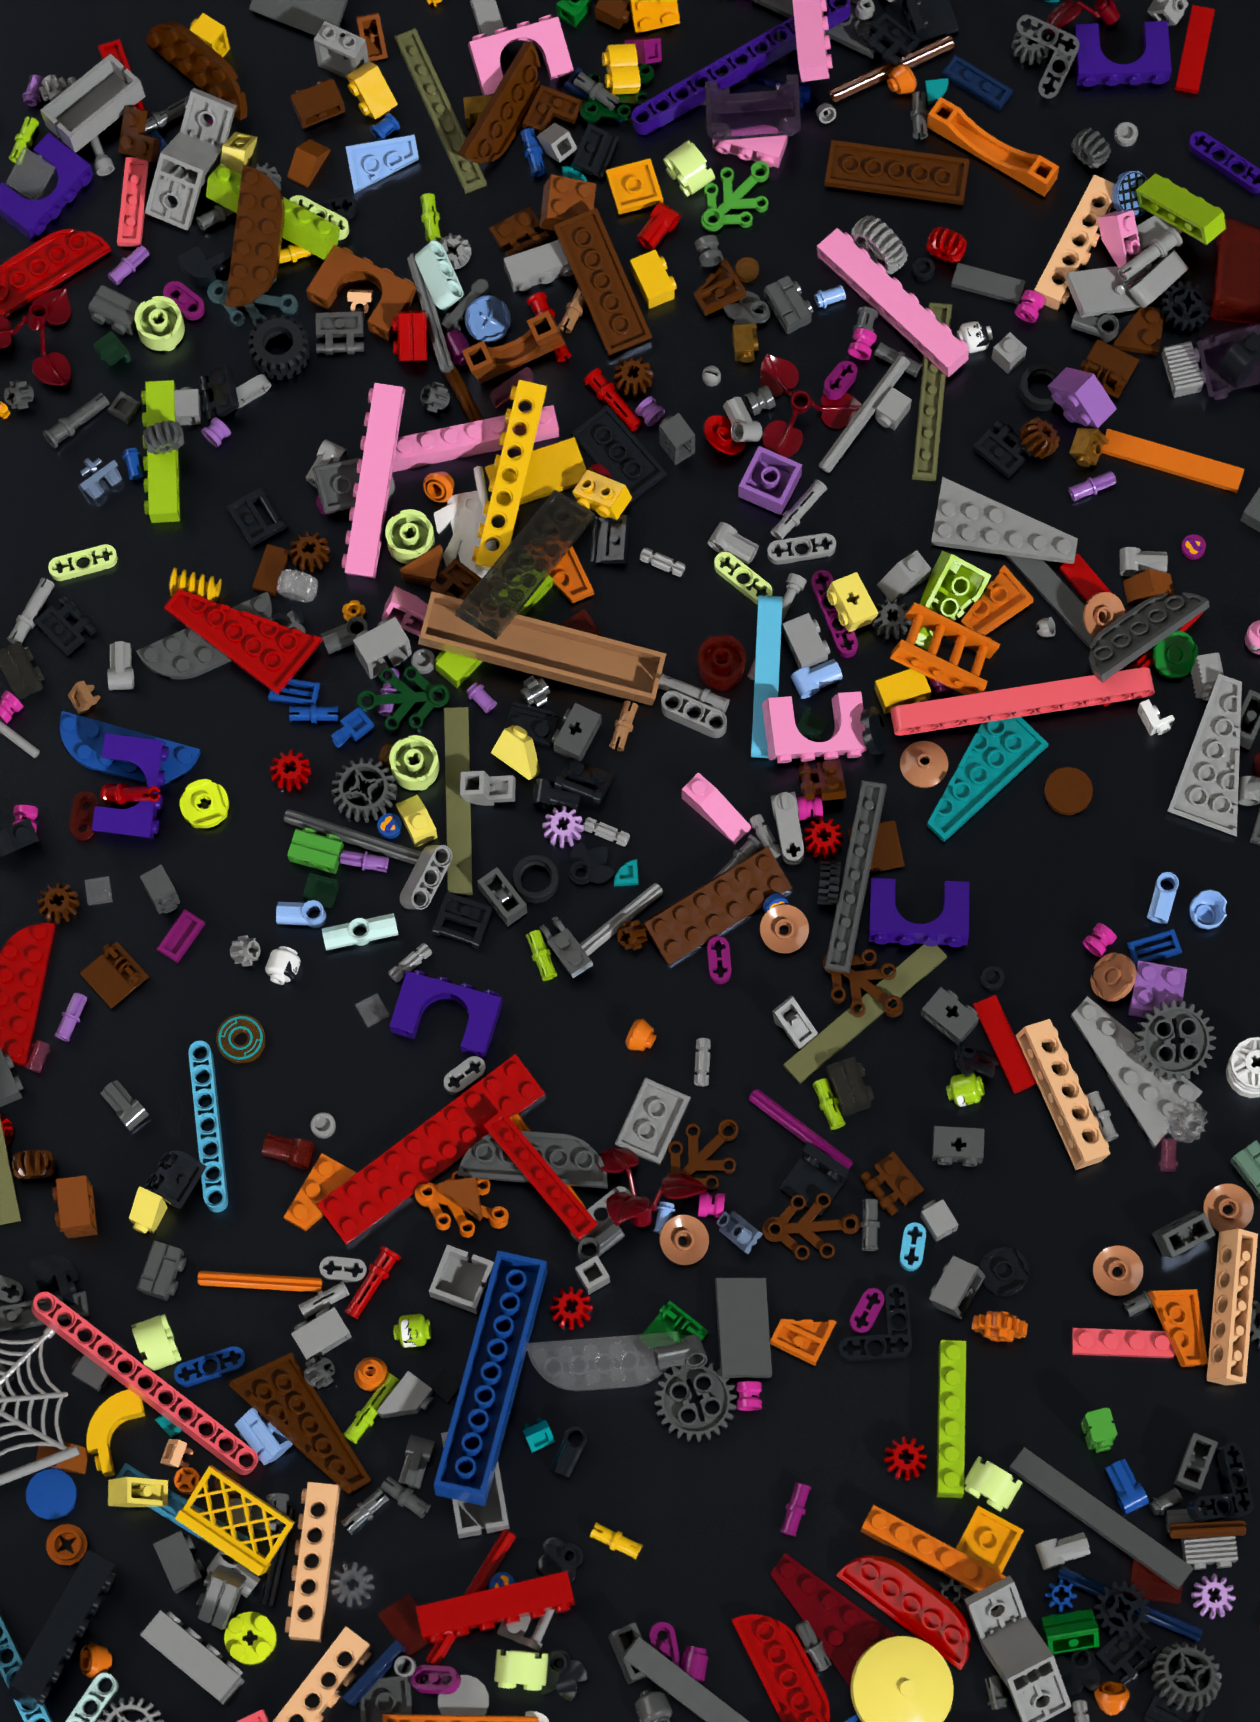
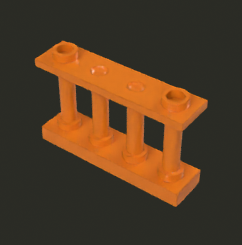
M914 602L904 618L912 621L906 641L900 640L892 650L890 659L964 695L982 693L988 682L979 677L985 658L990 659L998 650L1000 644L987 636H983L928 609L924 605ZM921 626L934 632L928 651L915 646ZM942 637L955 642L949 662L936 656ZM964 647L977 653L971 672L958 667Z

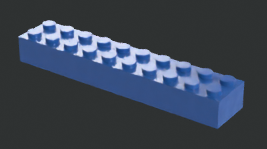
M497 1250L434 1482L435 1495L486 1506L547 1276V1261Z

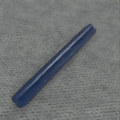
M1066 1567L1060 1568L1057 1575L1059 1581L1062 1579L1064 1583L1068 1585L1073 1584V1587L1095 1597L1098 1594L1103 1596L1106 1594L1103 1589L1106 1585ZM1123 1593L1124 1598H1126L1127 1600H1136L1135 1598ZM1113 1594L1107 1600L1110 1604L1114 1602ZM1118 1597L1119 1608L1124 1610L1130 1609V1606L1124 1605L1120 1597ZM1145 1604V1608L1151 1610V1613L1144 1614L1148 1621L1195 1642L1200 1639L1203 1632L1202 1628L1149 1604ZM1140 1608L1134 1610L1133 1614L1139 1616Z

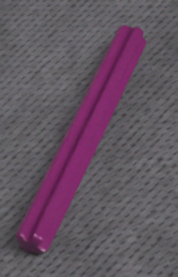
M755 1089L750 1094L749 1100L803 1142L806 1144L809 1142L848 1169L852 1166L853 1162L851 1159L759 1089Z

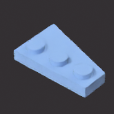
M415 135L346 147L354 194L419 160Z

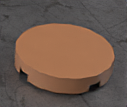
M1116 952L1109 953L1095 964L1093 968L1095 971L1090 979L1092 990L1098 997L1106 1001H1118L1132 990L1136 981V967L1129 957Z

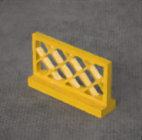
M212 1465L204 1473L184 1508L175 1517L177 1521L257 1576L266 1573L271 1565L270 1562L295 1523ZM211 1474L220 1479L221 1490L209 1492L207 1481ZM233 1490L239 1492L243 1504L230 1506L227 1492ZM223 1493L225 1507L213 1510L210 1495ZM205 1496L208 1511L199 1512L192 1505L197 1498ZM258 1505L261 1507L263 1518L251 1521L248 1506ZM243 1507L246 1522L234 1524L231 1509ZM226 1511L229 1525L223 1527L218 1525L214 1513ZM278 1519L286 1524L281 1533L272 1535L269 1520ZM265 1522L267 1536L255 1538L252 1524ZM247 1525L250 1540L242 1541L237 1538L235 1527ZM268 1539L270 1552L265 1557L258 1552L256 1542Z

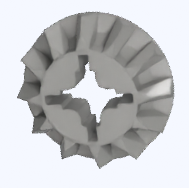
M449 234L444 238L441 237L438 241L445 249L454 270L462 268L470 260L471 247L468 240L462 238L460 234L458 236ZM447 246L453 249L457 247L458 257L453 253L448 254Z

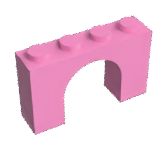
M547 15L539 18V22L534 24L526 21L517 24V28L508 31L506 27L495 30V35L486 37L485 34H480L472 37L473 41L469 42L468 47L482 95H491L492 97L504 77L500 66L501 52L507 45L515 41L532 42L541 51L550 80L573 73L574 69L558 17L552 18V15Z
M861 692L838 693L831 698L835 727L832 737L825 742L808 740L799 732L794 719L792 696L766 699L762 703L769 760H777V763H788L795 758H800L802 762L815 760V757L824 756V760L836 759L838 755H847V758L862 756V753L867 748L862 737L865 724L861 725L860 723L863 711Z

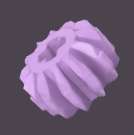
M563 806L562 812L554 808L553 815L546 814L545 819L547 822L543 823L542 827L547 830L544 833V837L551 838L550 844L552 846L559 841L560 848H564V842H568L572 847L574 845L573 839H581L579 832L584 831V826L580 824L582 817L575 816V809L567 813V807ZM564 824L565 827L567 825V830H562V827L559 830V825Z
M1213 1574L1210 1583L1209 1579L1203 1576L1201 1578L1202 1584L1197 1582L1194 1584V1588L1199 1592L1191 1593L1192 1598L1199 1599V1601L1193 1604V1607H1203L1200 1611L1201 1616L1208 1610L1210 1619L1215 1618L1216 1611L1222 1618L1225 1616L1224 1609L1231 1611L1233 1608L1227 1601H1234L1236 1599V1596L1228 1594L1234 1587L1232 1585L1226 1588L1223 1586L1227 1581L1225 1577L1218 1583L1217 1575ZM1209 1591L1211 1594L1215 1591L1219 1602L1217 1600L1211 1602L1209 1600L1210 1595L1207 1592Z

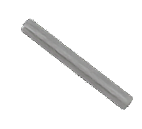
M657 883L652 884L584 940L580 946L589 956L617 933V929L623 927L622 922L634 919L663 895V889Z

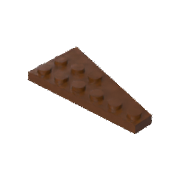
M292 1352L229 1383L232 1389L347 1494L367 1485L371 1481L314 1387L306 1382L304 1371Z

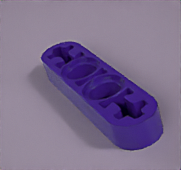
M1197 131L1191 135L1188 147L1194 155L1249 192L1260 193V183L1256 185L1252 183L1253 180L1260 179V169L1203 131ZM1200 140L1204 142L1203 145H1195V143L1199 142ZM1209 146H1212L1207 154L1206 149H1209ZM1220 151L1224 154L1225 158L1217 161L1212 157V154ZM1239 164L1244 168V171L1242 173H1234L1231 166ZM1249 171L1250 175L1247 176V179H1244L1247 175V172Z

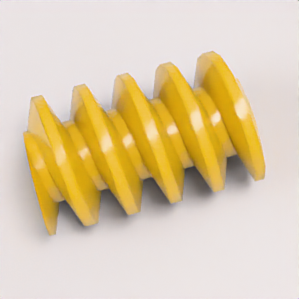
M174 567L170 576L169 591L171 597L180 589L216 603L220 595L222 580L220 579L215 584L214 576H211L209 581L206 582L205 574H202L199 580H197L196 572H192L190 577H187L186 570H183L181 575H178L177 568Z

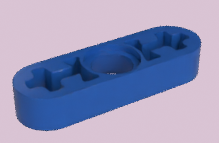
M232 1346L179 1364L174 1370V1378L180 1386L190 1387L242 1369L246 1364V1355L241 1348ZM231 1353H235L237 1356L241 1355V1358L238 1359V1364L234 1365L232 1362L224 1363L226 1369L222 1370V1364L218 1357L222 1356L225 1361L231 1358ZM214 1360L217 1363V1369L214 1373L208 1374L204 1372L203 1365L206 1361ZM198 1364L202 1377L198 1378V1374L194 1373L189 1375L190 1380L185 1381L184 1378H179L183 1374V1369L192 1372L196 1370L194 1365Z

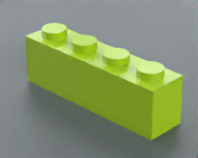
M1155 173L1136 189L1139 207L1206 245L1226 229L1225 214L1219 207H1215L1203 198L1188 192L1187 189L1177 186L1168 178H1163Z

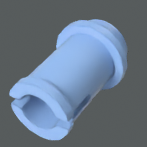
M839 285L823 292L818 290V293L814 294V298L818 308H827L829 304L845 300L846 295L843 287Z
M660 1202L659 1206H657L658 1214L654 1232L660 1234L664 1224L672 1218L673 1213H676L672 1203Z

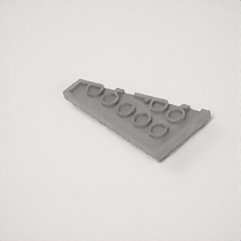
M942 477L931 545L1074 564L1078 538Z
M1218 674L1168 812L1237 837L1242 682Z
M1087 996L1071 1014V1018L1086 1042L1089 1043L1095 1052L1098 1061L1107 1071L1108 1077L1127 1107L1131 1109L1138 1120L1139 1126L1150 1139L1151 1145L1155 1148L1203 1091L1182 1074L1180 1081H1175L1174 1075H1172L1169 1081L1165 1080V1073L1161 1077H1156L1157 1069L1148 1072L1147 1069L1150 1063L1141 1064L1145 1056L1136 1054L1142 1048L1140 1045H1135L1134 1042L1140 1039Z

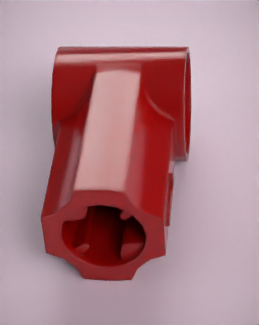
M659 202L653 209L650 220L637 235V240L648 250H654L664 235L676 227L681 214L664 203Z

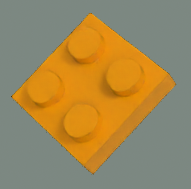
M630 0L635 34L680 23L677 0Z
M651 158L606 170L607 180L618 215L651 207L659 202L663 203V197Z
M978 1506L956 1550L1002 1573L1024 1530Z

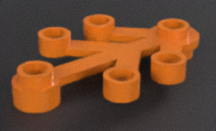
M458 1171L452 1174V1178L443 1182L455 1180L458 1177ZM478 1179V1186L480 1184L487 1186L485 1189L479 1188V1195L488 1194L490 1191V1181ZM428 1182L427 1184L417 1186L415 1199L420 1205L429 1207L436 1220V1227L438 1229L447 1230L451 1225V1217L443 1213L439 1204H443L450 1209L460 1227V1234L465 1238L474 1235V1223L467 1220L463 1209L440 1194L437 1187L439 1184L435 1185ZM429 1191L432 1194L427 1196L423 1192ZM481 1205L483 1217L488 1218L489 1224L493 1228L501 1229L508 1224L509 1213L504 1207L489 1208ZM501 1213L503 1216L496 1217L494 1214ZM441 1219H445L448 1222L446 1224H441L439 1221ZM468 1226L472 1230L467 1232L464 1231L463 1228Z

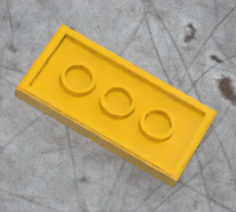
M575 437L532 451L520 505L576 487L587 469ZM494 464L485 467L489 482L491 477L496 478L498 469L494 468ZM507 471L502 475V478L507 482L513 481L516 477L511 471ZM505 494L499 495L496 499L501 505H506L510 502L509 496Z

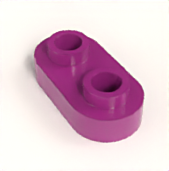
M172 281L165 285L163 289L164 297L172 299L177 304L182 316L188 320H197L203 316L205 306L203 300L178 281ZM175 293L180 294L177 298H173L172 295ZM192 307L197 308L195 312L189 311Z
M666 1622L656 1623L650 1630L651 1646L663 1656L671 1658L672 1662L679 1667L680 1656L674 1628ZM659 1632H666L667 1639L664 1641L659 1640L657 1637Z
M421 1665L410 1676V1682L420 1693L448 1695L454 1693L459 1688L461 1677L450 1666Z

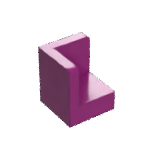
M638 37L625 40V44H635L638 64L662 61L661 38Z

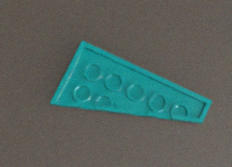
M1022 717L982 723L959 763L955 774L952 776L942 798H940L927 826L945 842L1048 747V743Z

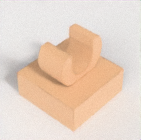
M350 289L347 292V301L353 302L351 304V311L356 312V304L358 303L363 304L364 313L369 311L368 302L373 300V290Z
M169 1439L160 1463L169 1467H188L189 1464L182 1460L183 1454L193 1455L194 1451L186 1448V1442L178 1439Z

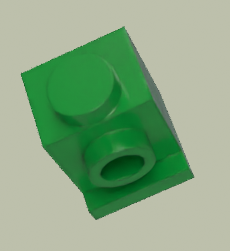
M561 0L556 4L557 16L574 27L578 25L591 9V0Z

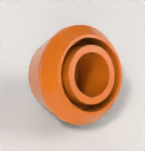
M899 63L890 72L889 79L887 80L890 90L897 94L913 93L917 86L916 78L906 64Z
M443 471L430 473L424 478L423 488L431 500L443 503L452 497L454 480L448 473Z
M643 1018L635 1020L627 1035L625 1044L629 1050L644 1051L646 1048L650 1049L656 1039V1035L653 1034L654 1029Z
M368 1357L361 1360L356 1366L354 1372L355 1381L361 1389L373 1392L384 1382L389 1370L381 1359Z
M89 1642L82 1648L80 1667L87 1677L94 1678L101 1673H105L112 1665V1654L106 1647Z
M1104 1682L1097 1687L1094 1695L1101 1710L1108 1715H1116L1124 1710L1130 1697V1692L1121 1683Z

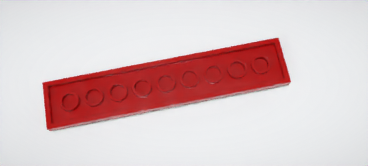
M514 1054L316 1205L343 1242L348 1244L414 1194L418 1185L427 1184L464 1156L468 1149L481 1140L482 1137L488 1135L489 1133L483 1125L497 1113L503 1110L508 1117H513L514 1114H519L542 1097L545 1092L518 1056Z

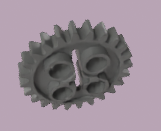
M1170 1000L1169 1007H1167L1165 1002H1160V1010L1152 1006L1151 1011L1153 1015L1144 1013L1143 1015L1147 1021L1146 1023L1138 1022V1025L1143 1029L1142 1031L1135 1032L1136 1035L1141 1037V1040L1134 1042V1044L1140 1045L1142 1048L1136 1054L1145 1056L1141 1064L1150 1063L1147 1069L1148 1072L1157 1069L1156 1077H1161L1165 1073V1080L1169 1081L1172 1075H1174L1175 1081H1180L1181 1074L1186 1079H1190V1071L1198 1075V1066L1207 1067L1203 1060L1213 1058L1207 1053L1208 1050L1216 1048L1209 1044L1210 1041L1216 1039L1215 1036L1209 1035V1032L1214 1027L1206 1026L1210 1018H1201L1202 1009L1193 1012L1194 1004H1189L1185 1008V1001H1180L1177 1006L1175 1000ZM1173 1018H1175V1020H1176V1023H1175V1031H1174V1027H1173V1024H1172V1019H1173ZM1186 1020L1192 1026L1188 1034L1183 1033L1181 1029L1183 1022ZM1161 1022H1164L1167 1026V1032L1163 1036H1160L1157 1032V1026ZM1175 1037L1180 1039L1176 1044L1171 1043V1039ZM1190 1045L1193 1048V1055L1186 1059L1183 1050L1186 1046ZM1166 1047L1169 1056L1166 1060L1162 1061L1159 1058V1051L1161 1048ZM1176 1054H1177V1057H1178V1062H1177V1063H1176L1175 1060H1174Z
M713 1362L708 1368L702 1366L698 1369H689L686 1365H681V1369L678 1370L676 1367H671L672 1375L668 1373L663 1374L667 1382H658V1386L663 1391H655V1396L661 1398V1400L656 1401L654 1406L662 1407L656 1415L665 1416L661 1425L669 1423L671 1426L668 1433L676 1429L678 1431V1439L683 1434H686L687 1442H690L692 1436H696V1440L699 1443L701 1435H705L709 1441L711 1439L710 1432L712 1431L719 1436L720 1430L718 1427L721 1426L727 1429L728 1425L724 1420H732L734 1417L728 1411L736 1410V1406L731 1404L730 1401L736 1400L737 1395L729 1394L735 1386L726 1385L730 1378H721L720 1369L716 1372L713 1371ZM702 1378L710 1383L709 1389L704 1391L696 1386L697 1380ZM688 1379L691 1380L696 1398L702 1399L700 1400L699 1407L705 1418L704 1422L700 1421L695 1403H689L692 1399V1394L686 1383ZM682 1387L686 1391V1396L682 1399L675 1398L672 1394L673 1389ZM713 1402L718 1405L719 1411L716 1414H709L705 1410V1405ZM684 1411H691L695 1415V1420L691 1423H686L681 1419V1414Z

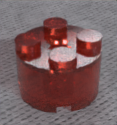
M723 635L710 637L703 642L698 652V673L706 685L714 689L727 691L743 679L746 670V654L740 641L732 636Z

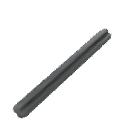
M411 253L407 257L421 308L426 310L427 328L438 365L442 373H450L454 365L438 312L415 261L416 254Z
M287 809L284 815L285 823L301 828H311L325 836L326 834H333L338 836L340 841L413 865L416 864L422 853L291 809Z

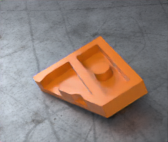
M781 1319L770 1340V1344L815 1366L836 1325V1321L813 1322L810 1319H803L801 1321Z

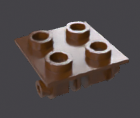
M1097 339L1087 359L1082 362L1080 370L1093 373L1106 393L1118 399L1135 370L1139 359Z
M895 820L879 823L870 873L905 867ZM852 828L847 829L849 841L851 838Z
M118 942L113 945L110 943L105 945L103 948L104 953L80 972V975L111 1009L149 977Z

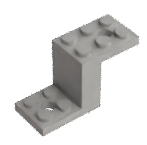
M196 88L191 90L180 132L160 153L145 209L146 214L184 230L190 228L201 187L208 180L210 174L220 165L222 146L228 139L237 105ZM203 114H209L213 118V123H207L203 118ZM168 195L174 196L178 204H171L168 200Z
M1011 1576L965 1598L966 1606L983 1651L1008 1687L1021 1722H1044L1072 1707L1054 1656L1028 1619L1015 1582ZM999 1605L996 1610L991 1611L993 1607ZM1044 1696L1043 1699L1037 1701L1039 1697Z

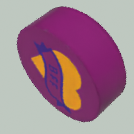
M1195 534L1185 537L1181 545L1182 554L1191 560L1202 557L1206 549L1204 539Z

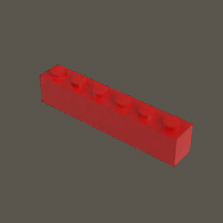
M564 1571L417 1606L416 1611L423 1640L429 1639V1643H435L444 1640L445 1635L454 1633V1637H460L470 1634V1629L478 1627L480 1631L495 1628L494 1624L499 1622H505V1625L520 1622V1617L530 1615V1619H536L545 1616L546 1611L554 1609L556 1613L571 1610L570 1606L575 1605L568 1572Z

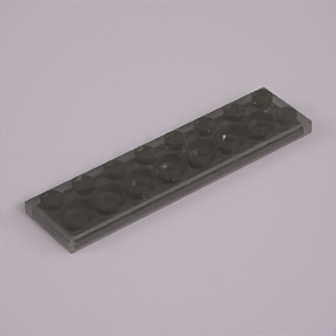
M554 490L457 608L455 616L497 640L592 522L595 513Z

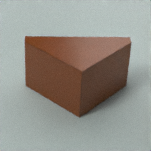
M379 12L356 17L359 37L366 39L369 61L388 58Z
M311 139L296 147L287 178L308 188L330 153V149Z
M439 544L400 569L401 579L404 582L430 586L433 581L438 582L443 562V548Z
M1148 569L1123 581L1127 605L1141 603L1151 597L1167 593L1168 596L1175 595L1170 573Z
M476 1177L441 1182L437 1186L441 1195L481 1221L483 1215Z
M63 1441L64 1445L68 1448L75 1446V1444ZM39 1446L36 1460L62 1450L55 1446ZM78 1446L80 1455L49 1466L47 1469L85 1474L89 1452L87 1448Z

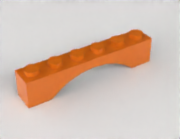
M940 97L929 112L927 128L1045 197L1057 180L1059 166L1040 155L1020 151L999 141L974 123L961 108Z
M873 1505L860 1532L931 1566L959 1584H963L964 1587L974 1594L1006 1578L1001 1573Z

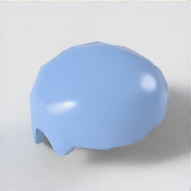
M1211 889L1201 891L1190 903V918L1199 928L1207 930L1216 928L1227 916V901L1218 891Z

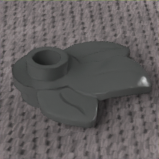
M746 291L747 296L740 299L739 303L724 307L726 315L735 320L734 325L764 323L770 318V308L768 305L760 301L759 296L750 291Z

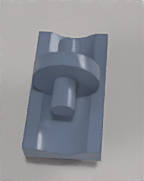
M89 458L83 460L86 467L80 473L83 477L89 473L93 475L82 482L78 488L81 492L85 491L95 500L104 493L98 484L100 479L104 477L111 487L122 480L117 470L118 464L113 460L98 471L97 468L103 464L102 460L98 458L92 462Z
M734 1210L731 1214L723 1212L716 1223L720 1226L719 1231L747 1254L750 1253L752 1245L757 1243V1239L763 1235L762 1232Z

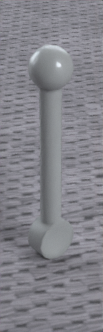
M1152 262L1122 285H1117L1115 287L1116 294H1124L1125 288L1145 270L1152 268Z

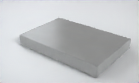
M1118 266L1068 272L1064 276L1081 318L1140 309L1141 306L1128 291L1131 285L1125 288L1124 294H1116L1115 287L1125 283L1121 279L1123 275L1119 277L1117 273Z
M645 1078L618 1135L615 1146L629 1149L637 1156L661 1165L691 1097Z

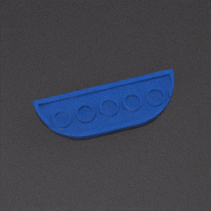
M62 711L60 716V735L70 756L77 763L90 770L139 784L147 785L146 777L139 766L131 762L101 758L105 733L166 742V747H169L168 760L163 763L162 771H166L165 784L170 783L169 781L181 775H185L194 766L201 753L198 748Z

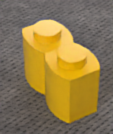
M635 44L607 45L605 52L602 53V64L607 67L608 74H605V87L609 88L610 92L614 95L638 93L641 83Z

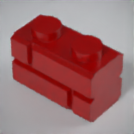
M426 310L398 311L397 317H393V331H398V340L393 341L394 355H398V361L427 360Z

